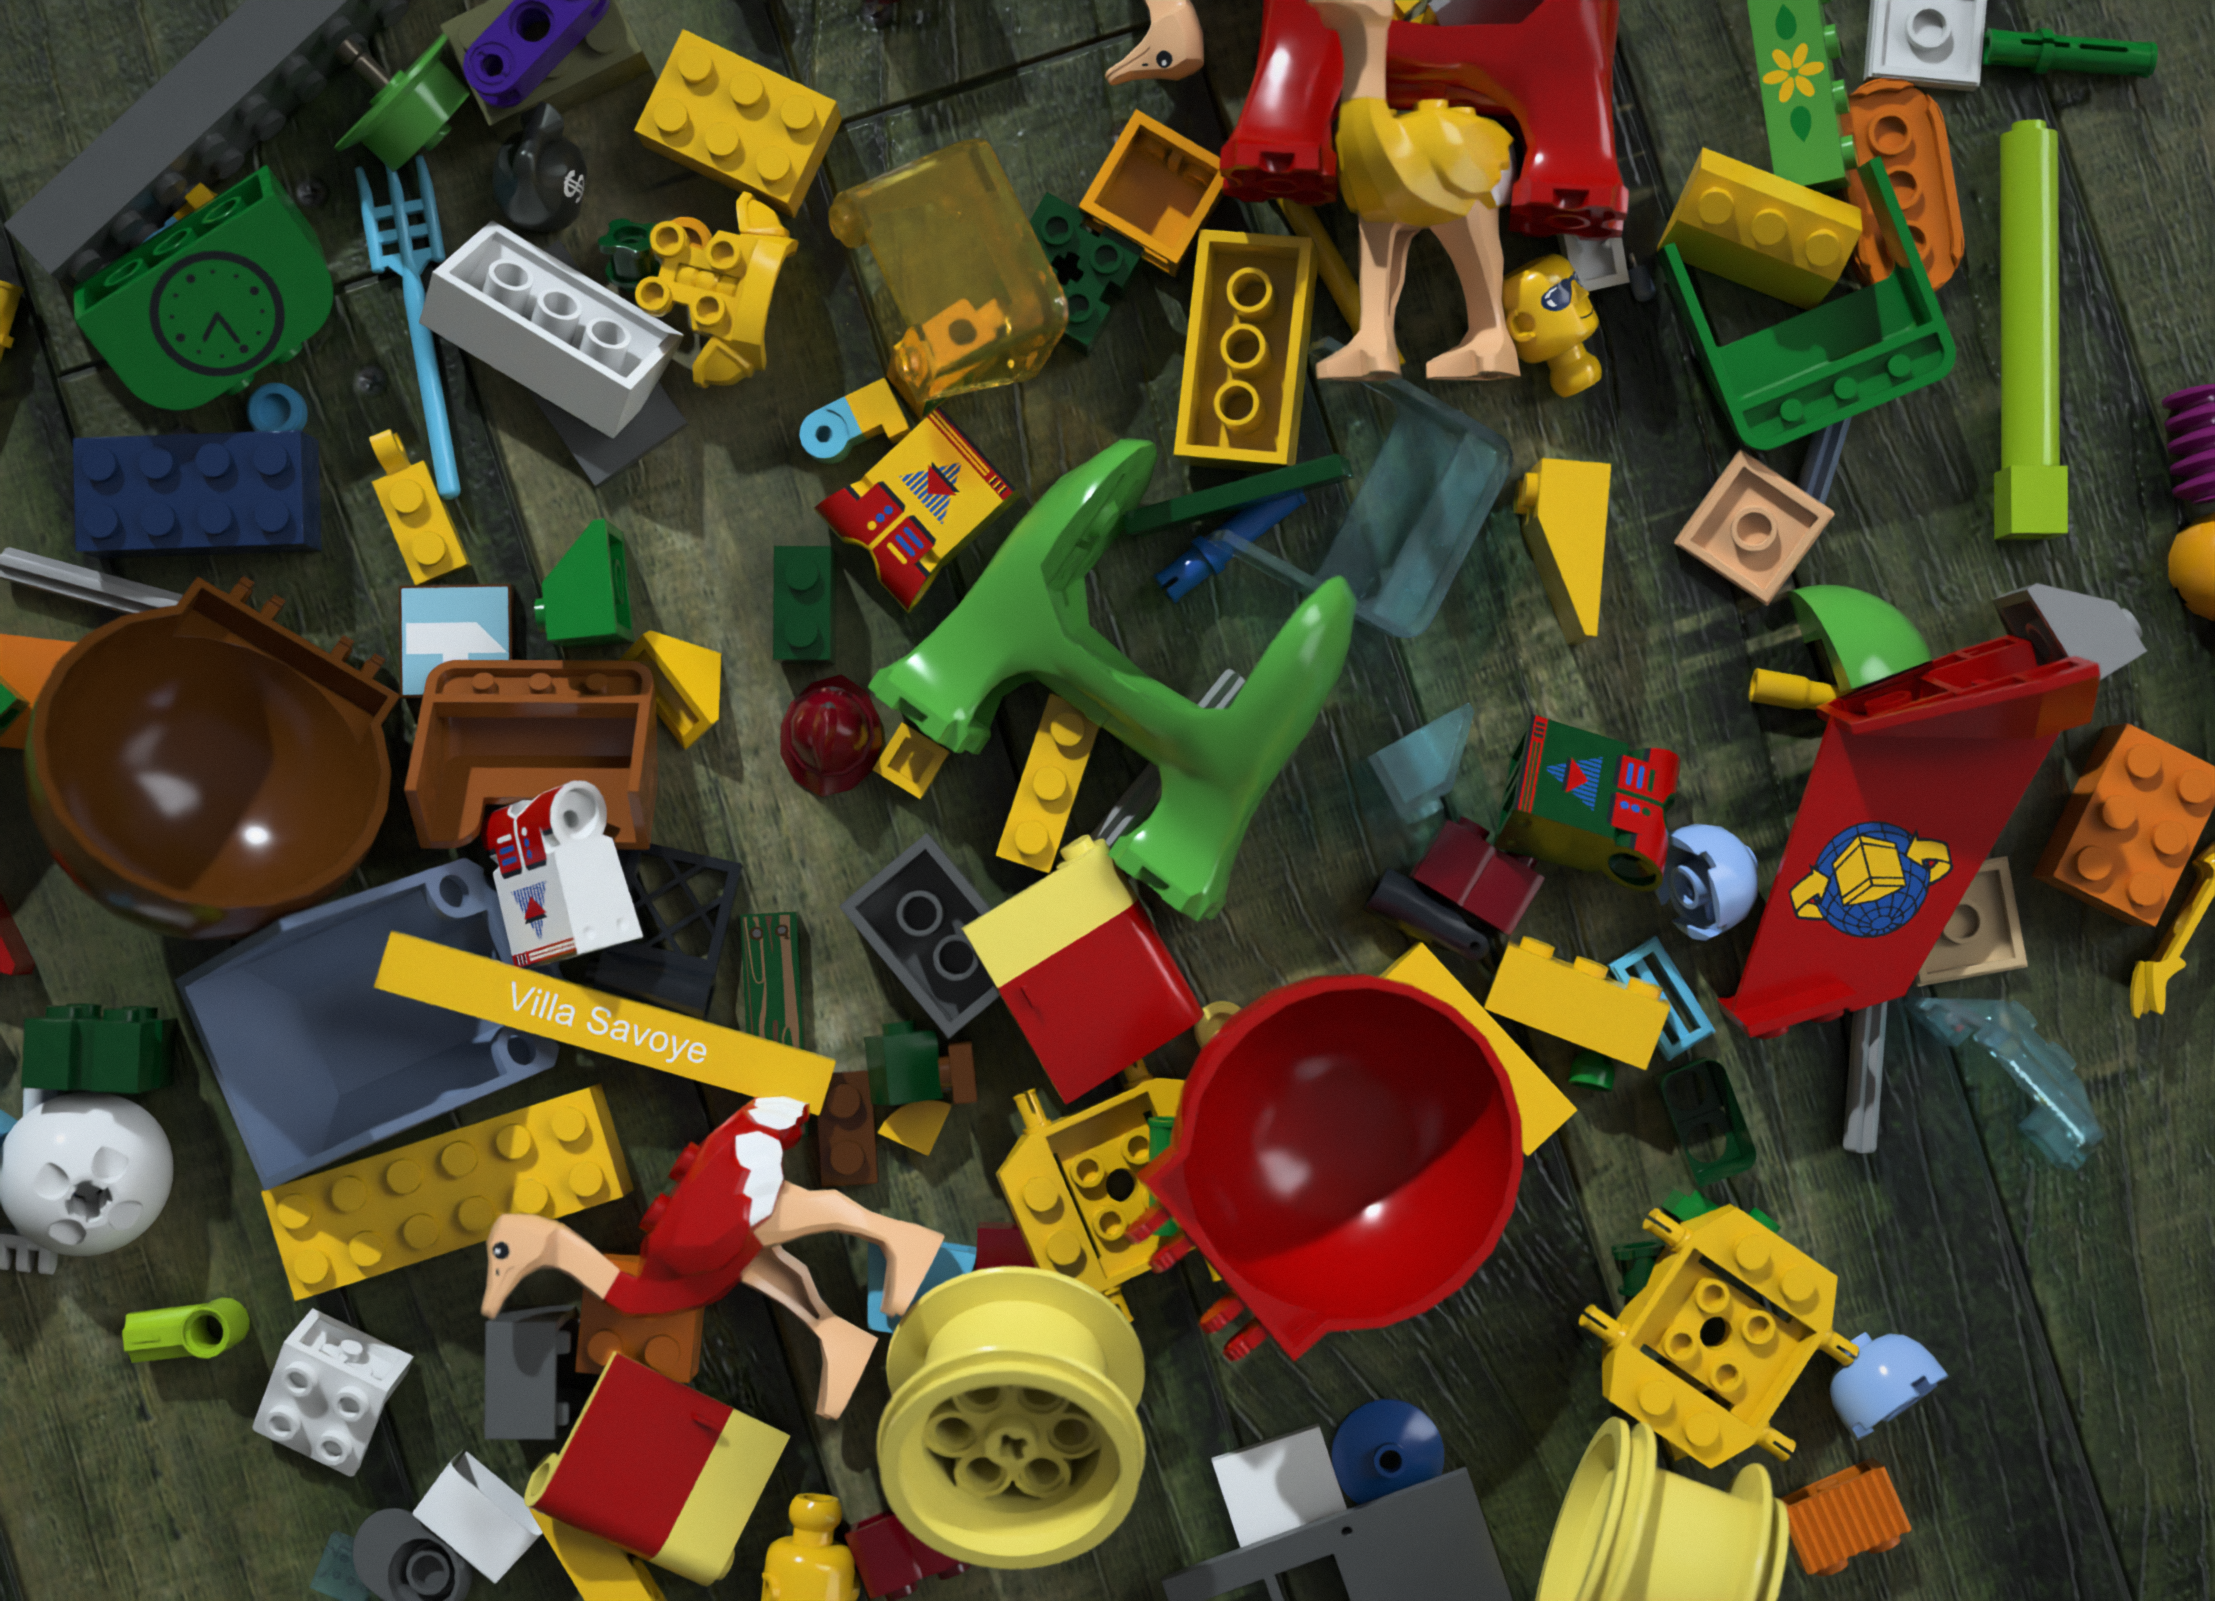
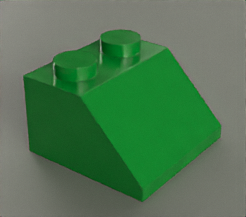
M596 519L588 525L541 583L543 598L535 599V619L538 631L540 633L546 632L547 641L568 650L635 643L624 534L606 519Z

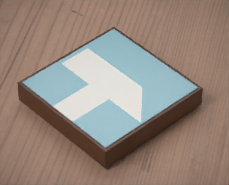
M512 584L399 586L400 698L422 699L427 676L436 666L447 661L516 660L515 586Z

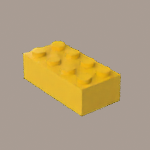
M1199 229L1174 456L1183 465L1267 473L1296 464L1319 261V251L1312 237Z

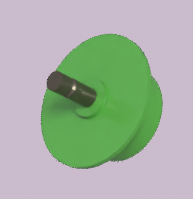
M445 33L440 35L404 71L399 70L391 77L368 53H363L362 48L348 36L334 53L346 65H351V70L376 95L369 102L371 106L350 127L334 148L339 152L362 142L392 172L399 169L422 146L430 152L452 129L446 121L471 93V90L439 60L449 37Z

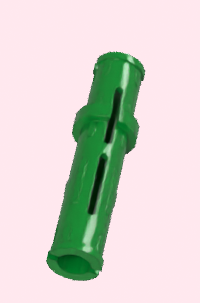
M1988 28L1987 32L1984 33L1981 63L1983 65L2027 67L2034 74H2045L2048 69L2127 75L2148 79L2154 73L2157 64L2158 48L2156 42L2153 41L2135 42L2056 35L2049 28H2037L2034 33Z

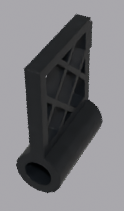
M650 843L649 850L618 849V858L631 899L634 887L642 898L633 904L635 912L647 906L662 933L642 945L625 942L605 948L600 959L593 957L590 959L584 978V986L707 1022L715 992L716 975L743 869L742 863ZM642 855L666 860L676 878L647 895L637 879ZM674 862L694 867L681 874ZM706 869L726 873L727 878L723 895L702 907L686 881ZM681 885L697 911L668 928L652 902ZM719 908L714 927L707 914ZM702 918L712 934L707 959L684 954L673 935ZM668 940L675 952L654 947Z

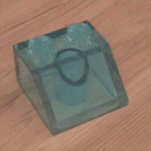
M1469 702L1358 762L1390 821L1404 817L1407 824L1416 823L1444 808L1439 797L1452 791L1474 716V710Z

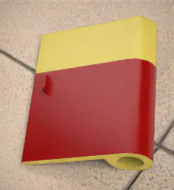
M1089 834L1075 839L1059 851L1063 859L1056 865L1057 870L961 928L1065 1105L1188 1030L1204 1016L1203 1009L1123 870L1107 855L1110 848L1105 839L1092 841Z
M613 1351L559 1455L548 1453L533 1471L526 1488L524 1503L530 1509L701 1586L707 1587L716 1579H723L729 1572L734 1561V1547L790 1435Z

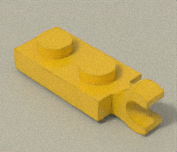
M391 429L369 437L372 448L387 476L372 481V484L415 586L426 585L471 566L445 501L438 493L437 482L429 463L423 460L411 465L399 434H393Z

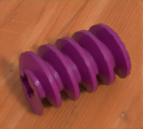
M2207 384L2179 390L2162 400L2163 409L2180 412V414L2164 422L2165 430L2183 435L2167 444L2168 453L2185 457V459L2170 466V473L2172 476L2188 479V481L2172 489L2173 497L2191 501V504L2215 503V384Z

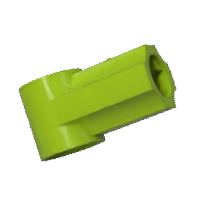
M223 1297L203 1304L130 1312L126 1315L125 1327L122 1331L124 1352L128 1353L132 1363L188 1356L208 1359L239 1344L248 1333L250 1319L247 1310L240 1302L232 1298ZM209 1315L217 1318L222 1324V1340L216 1339L209 1333L207 1328V1318Z

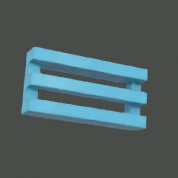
M1651 936L1643 941L1644 943L1625 952V955L1606 964V967L1609 968V972L1614 980L1628 985L1630 977L1625 969L1632 965L1640 979L1659 986L1643 960L1645 956L1651 953L1697 1027L1696 1030L1689 1033L1670 1003L1671 1008L1666 1021L1678 1041L1671 1044L1662 1030L1656 1044L1664 1060L1670 1061L1716 1031L1657 936ZM1662 990L1660 997L1668 1000Z

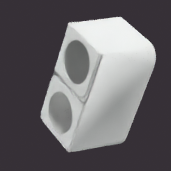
M462 1449L449 1462L412 1515L495 1584L543 1532L529 1508L526 1507L524 1498L467 1451L456 1465L452 1466L463 1451Z

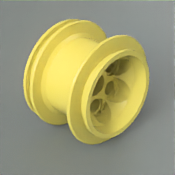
M996 1267L960 1275L936 1286L909 1308L898 1323L889 1344L886 1372L892 1399L884 1411L877 1436V1455L883 1490L892 1510L904 1526L922 1542L949 1557L962 1562L997 1569H1029L1060 1563L1089 1551L1112 1534L1131 1509L1136 1497L1145 1460L1144 1435L1135 1411L1144 1388L1145 1361L1138 1336L1120 1309L1107 1297L1081 1281L1049 1270L1029 1267Z
M1611 1417L1603 1423L1591 1440L1571 1481L1551 1536L1535 1601H1776L1783 1576L1788 1546L1789 1523L1786 1506L1780 1499L1772 1497L1771 1480L1767 1470L1761 1464L1752 1463L1741 1469L1726 1489L1721 1491L1656 1467V1438L1651 1425L1647 1422H1639L1629 1429L1625 1420Z

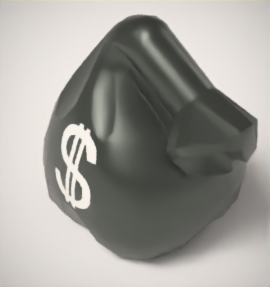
M539 101L537 106L521 114L520 123L523 130L511 134L500 147L493 166L492 187L498 208L502 216L509 222L523 229L554 232L568 228L578 217L587 179V166L582 150L562 136L564 129V118L551 104Z

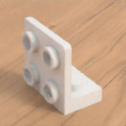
M312 1308L283 1343L253 1423V1430L345 1475L354 1476L360 1468L384 1404L407 1375L414 1356Z

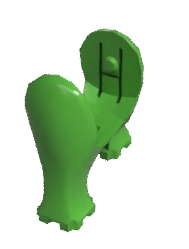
M1127 438L1119 440L1089 461L1061 476L1015 526L958 607L908 655L884 669H879L868 685V688L890 708L911 719L919 726L922 732L937 743L946 746L955 753H963L966 749L972 754H980L991 738L990 726L1002 697L1023 683L1037 680L1081 711L1085 717L1097 726L1104 728L1159 768L1162 782V797L1149 819L1128 836L1119 837L1107 855L1116 862L1117 866L1133 878L1153 888L1161 895L1164 901L1179 912L1188 915L1197 922L1202 921L1204 917L1211 920L1216 918L1227 902L1226 893L1230 874L1251 817L1289 757L1309 732L1343 670L1350 645L1357 601L1344 577L1338 575L1327 580L1300 605L1280 631L1245 682L1230 708H1202L1145 674L1089 624L1085 586L1086 574L1125 528L1123 515L1126 514L1125 512L1137 508L1149 488L1157 462L1158 454L1153 442L1150 440Z

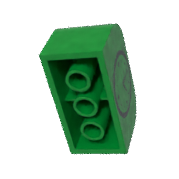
M267 164L74 286L75 322L133 394L150 405L169 410L195 408L211 401L223 392L227 396L234 395L246 388L255 378L253 373L271 362L274 365H280L289 361L303 348L302 342L314 335L325 323L333 302V285L321 242Z

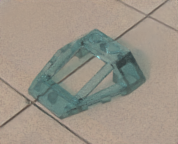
M1909 996L1902 1003L1940 1044L1958 1047L1973 1031H1978L1973 1036L1976 1042L1986 1048L2039 1105L2018 1127L2056 1167L2075 1172L2095 1152L2106 1136V1133L2098 1124L2083 1082L2072 1071L2077 1066L2075 1060L2060 1045L2053 1041L2047 1044L2033 1030L2038 1025V1022L2019 1002L2012 1000L2008 1003L2003 1000L1974 997Z

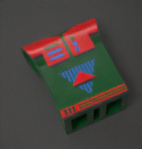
M1532 714L1510 754L1493 848L1590 873L1602 870L1609 879L1623 887L1642 892L1654 891L1662 885L1669 844L1665 813L1675 802L1681 759L1676 753L1661 748H1642L1631 751L1627 743Z

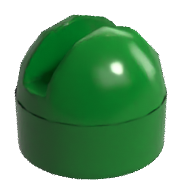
M1591 1049L1582 1050L1573 1059L1567 1082L1583 1089L1612 1092L1615 1079L1614 1062L1611 1057Z

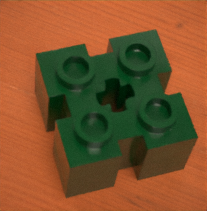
M1046 192L1024 230L1026 246L1030 247L1029 251L1024 257L1012 250L990 288L991 299H998L1011 314L1030 325L1037 313L1050 320V336L1088 358L1111 320V307L1105 304L1107 297L1111 294L1122 301L1144 263L1145 248L1105 226L1099 238L1086 231L1085 213ZM1073 266L1077 268V275L1080 280L1076 283L1069 279L1067 285L1059 284L1057 270L1061 267Z
M68 1003L66 1006H46V1016L24 1018L21 1088L140 1093L152 1090V1088L172 1086L174 1084L177 1018L158 1017V1007L153 1006L105 1008L103 1015H101V1004Z

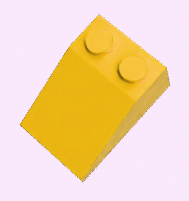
M1542 458L1528 472H1525L1523 480H1517L1514 493V514H1522L1521 530L1567 644L1580 645L1596 637L1598 632L1611 464Z

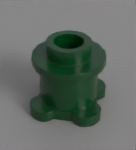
M625 218L609 222V231L605 236L599 237L598 247L602 253L609 254L610 262L606 266L605 274L610 283L624 291L635 292L638 283L644 278L650 276L658 277L661 265L655 259V252L650 243L651 231L657 223H635Z
M1650 1239L1611 1246L1614 1260H1619L1623 1283V1285L1618 1287V1294L1630 1296L1632 1300L1646 1287L1655 1262L1667 1243L1661 1239Z

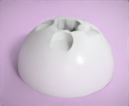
M71 1093L50 1099L38 1105L14 1125L0 1149V1203L5 1214L15 1228L28 1240L46 1250L62 1255L93 1256L108 1253L129 1244L144 1233L157 1219L166 1204L173 1182V1154L168 1138L160 1124L141 1106L128 1099L109 1093ZM73 1193H76L80 1196H84V1198L76 1197L73 1195Z

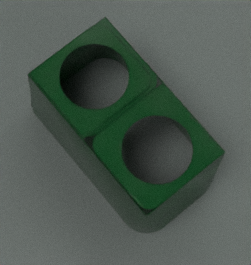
M1702 1057L1652 1076L1688 1175L1700 1188L1747 1171L1754 1165L1757 1152L1729 1077L1722 1064L1710 1058ZM1680 1071H1693L1699 1074L1706 1084V1097L1702 1104L1695 1109H1679L1668 1098V1083ZM1702 1123H1711L1718 1126L1726 1137V1149L1723 1155L1716 1161L1709 1163L1696 1160L1690 1154L1687 1147L1689 1133L1694 1127Z

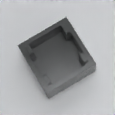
M509 1305L500 1311L495 1318L486 1321L485 1439H555L575 1419V1410H582L584 1408L585 1390L583 1388H576V1341H578L580 1318H576V1305Z

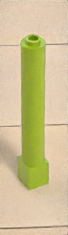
M2022 120L2012 123L2011 131L2000 135L2001 470L1994 473V540H2051L2068 534V466H2060L2058 131L2046 128V121Z

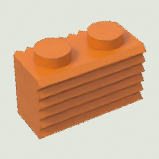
M1873 1457L1778 1498L1783 1501L1788 1513L1789 1549L1797 1565L1807 1575L1816 1573L1817 1576H1828L1835 1574L1848 1566L1847 1558L1849 1556H1856L1859 1552L1867 1550L1871 1554H1876L1892 1549L1900 1543L1899 1536L1902 1533H1908L1912 1530L1885 1466Z

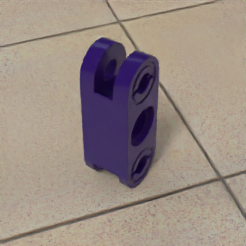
M514 0L471 44L465 53L463 69L466 79L482 100L492 107L501 109L515 107L524 101L598 24L608 11L610 0ZM539 21L550 23V29L545 38L536 42L525 40L526 31L533 23ZM502 70L500 75H493L494 72Z

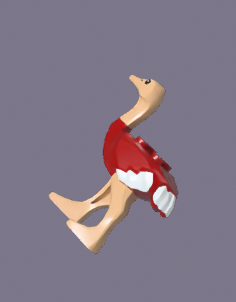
M786 1096L755 1097L712 1132L699 1145L690 1142L687 1148L685 1147L667 1176L676 1182L669 1196L661 1192L658 1197H655L638 1226L646 1231L647 1234L640 1244V1261L636 1276L619 1270L588 1241L558 1221L535 1214H501L493 1224L487 1241V1287L481 1314L490 1320L495 1318L505 1299L525 1276L544 1268L556 1269L570 1276L600 1302L624 1318L663 1319L697 1310L721 1300L741 1282L781 1304L803 1322L819 1339L823 1363L815 1415L827 1421L830 1418L837 1421L863 1373L878 1338L836 1316L820 1298L807 1265L786 1252L781 1244L804 1236L830 1231L853 1235L878 1245L886 1259L880 1312L893 1318L895 1314L902 1317L906 1312L944 1240V1234L915 1223L895 1220L868 1211L837 1190L808 1191L785 1181L783 1152L794 1148L802 1138L801 1126L809 1120L810 1104Z

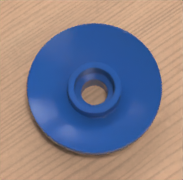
M1377 1399L1355 1408L1342 1421L1336 1431L1332 1444V1466L1341 1488L1353 1501L1360 1505L1441 1476L1444 1465V1448L1435 1424L1418 1407L1398 1399ZM1394 1450L1400 1454V1462L1395 1468L1385 1469L1380 1465V1457L1385 1451Z

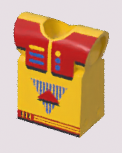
M939 405L863 476L862 480L827 497L814 507V511L843 543L861 546L869 550L875 564L878 581L907 613H910L927 593L942 567L947 565L1022 496Z

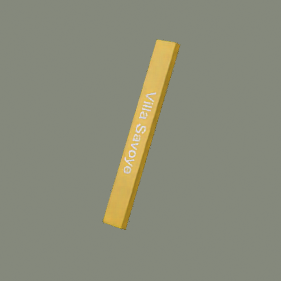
M394 930L390 932L373 987L752 1097L786 1096L809 1103L810 1113L818 1116L820 1115L836 1064V1060L830 1057Z

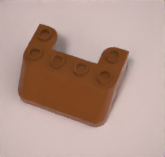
M451 660L441 663L429 673L425 683L404 789L420 848L451 849L467 845L481 831L486 804L511 805L522 800H534L538 795L566 783L587 781L596 786L604 797L607 808V824L603 835L613 838L615 848L650 849L658 787L656 691L652 672L647 666L636 661Z

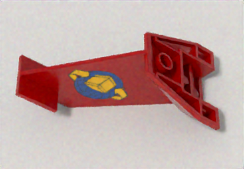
M2009 634L1954 651L1816 706L1817 717L1828 723L1737 992L1717 998L1719 1009L1750 1038L1755 1036L1757 1039H1771L1784 1035L1789 1031V1026L1809 1019L1812 1022H1827L1841 1017L1844 1014V1009L1853 1012L1905 996L2060 732L2091 723L2101 678L2099 663L2078 656H2072L2038 667L2032 641Z

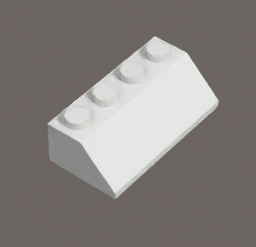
M493 220L433 271L419 320L420 324L442 336L447 341L454 343L612 439L642 409L680 346L684 334L659 319L644 313L637 306Z

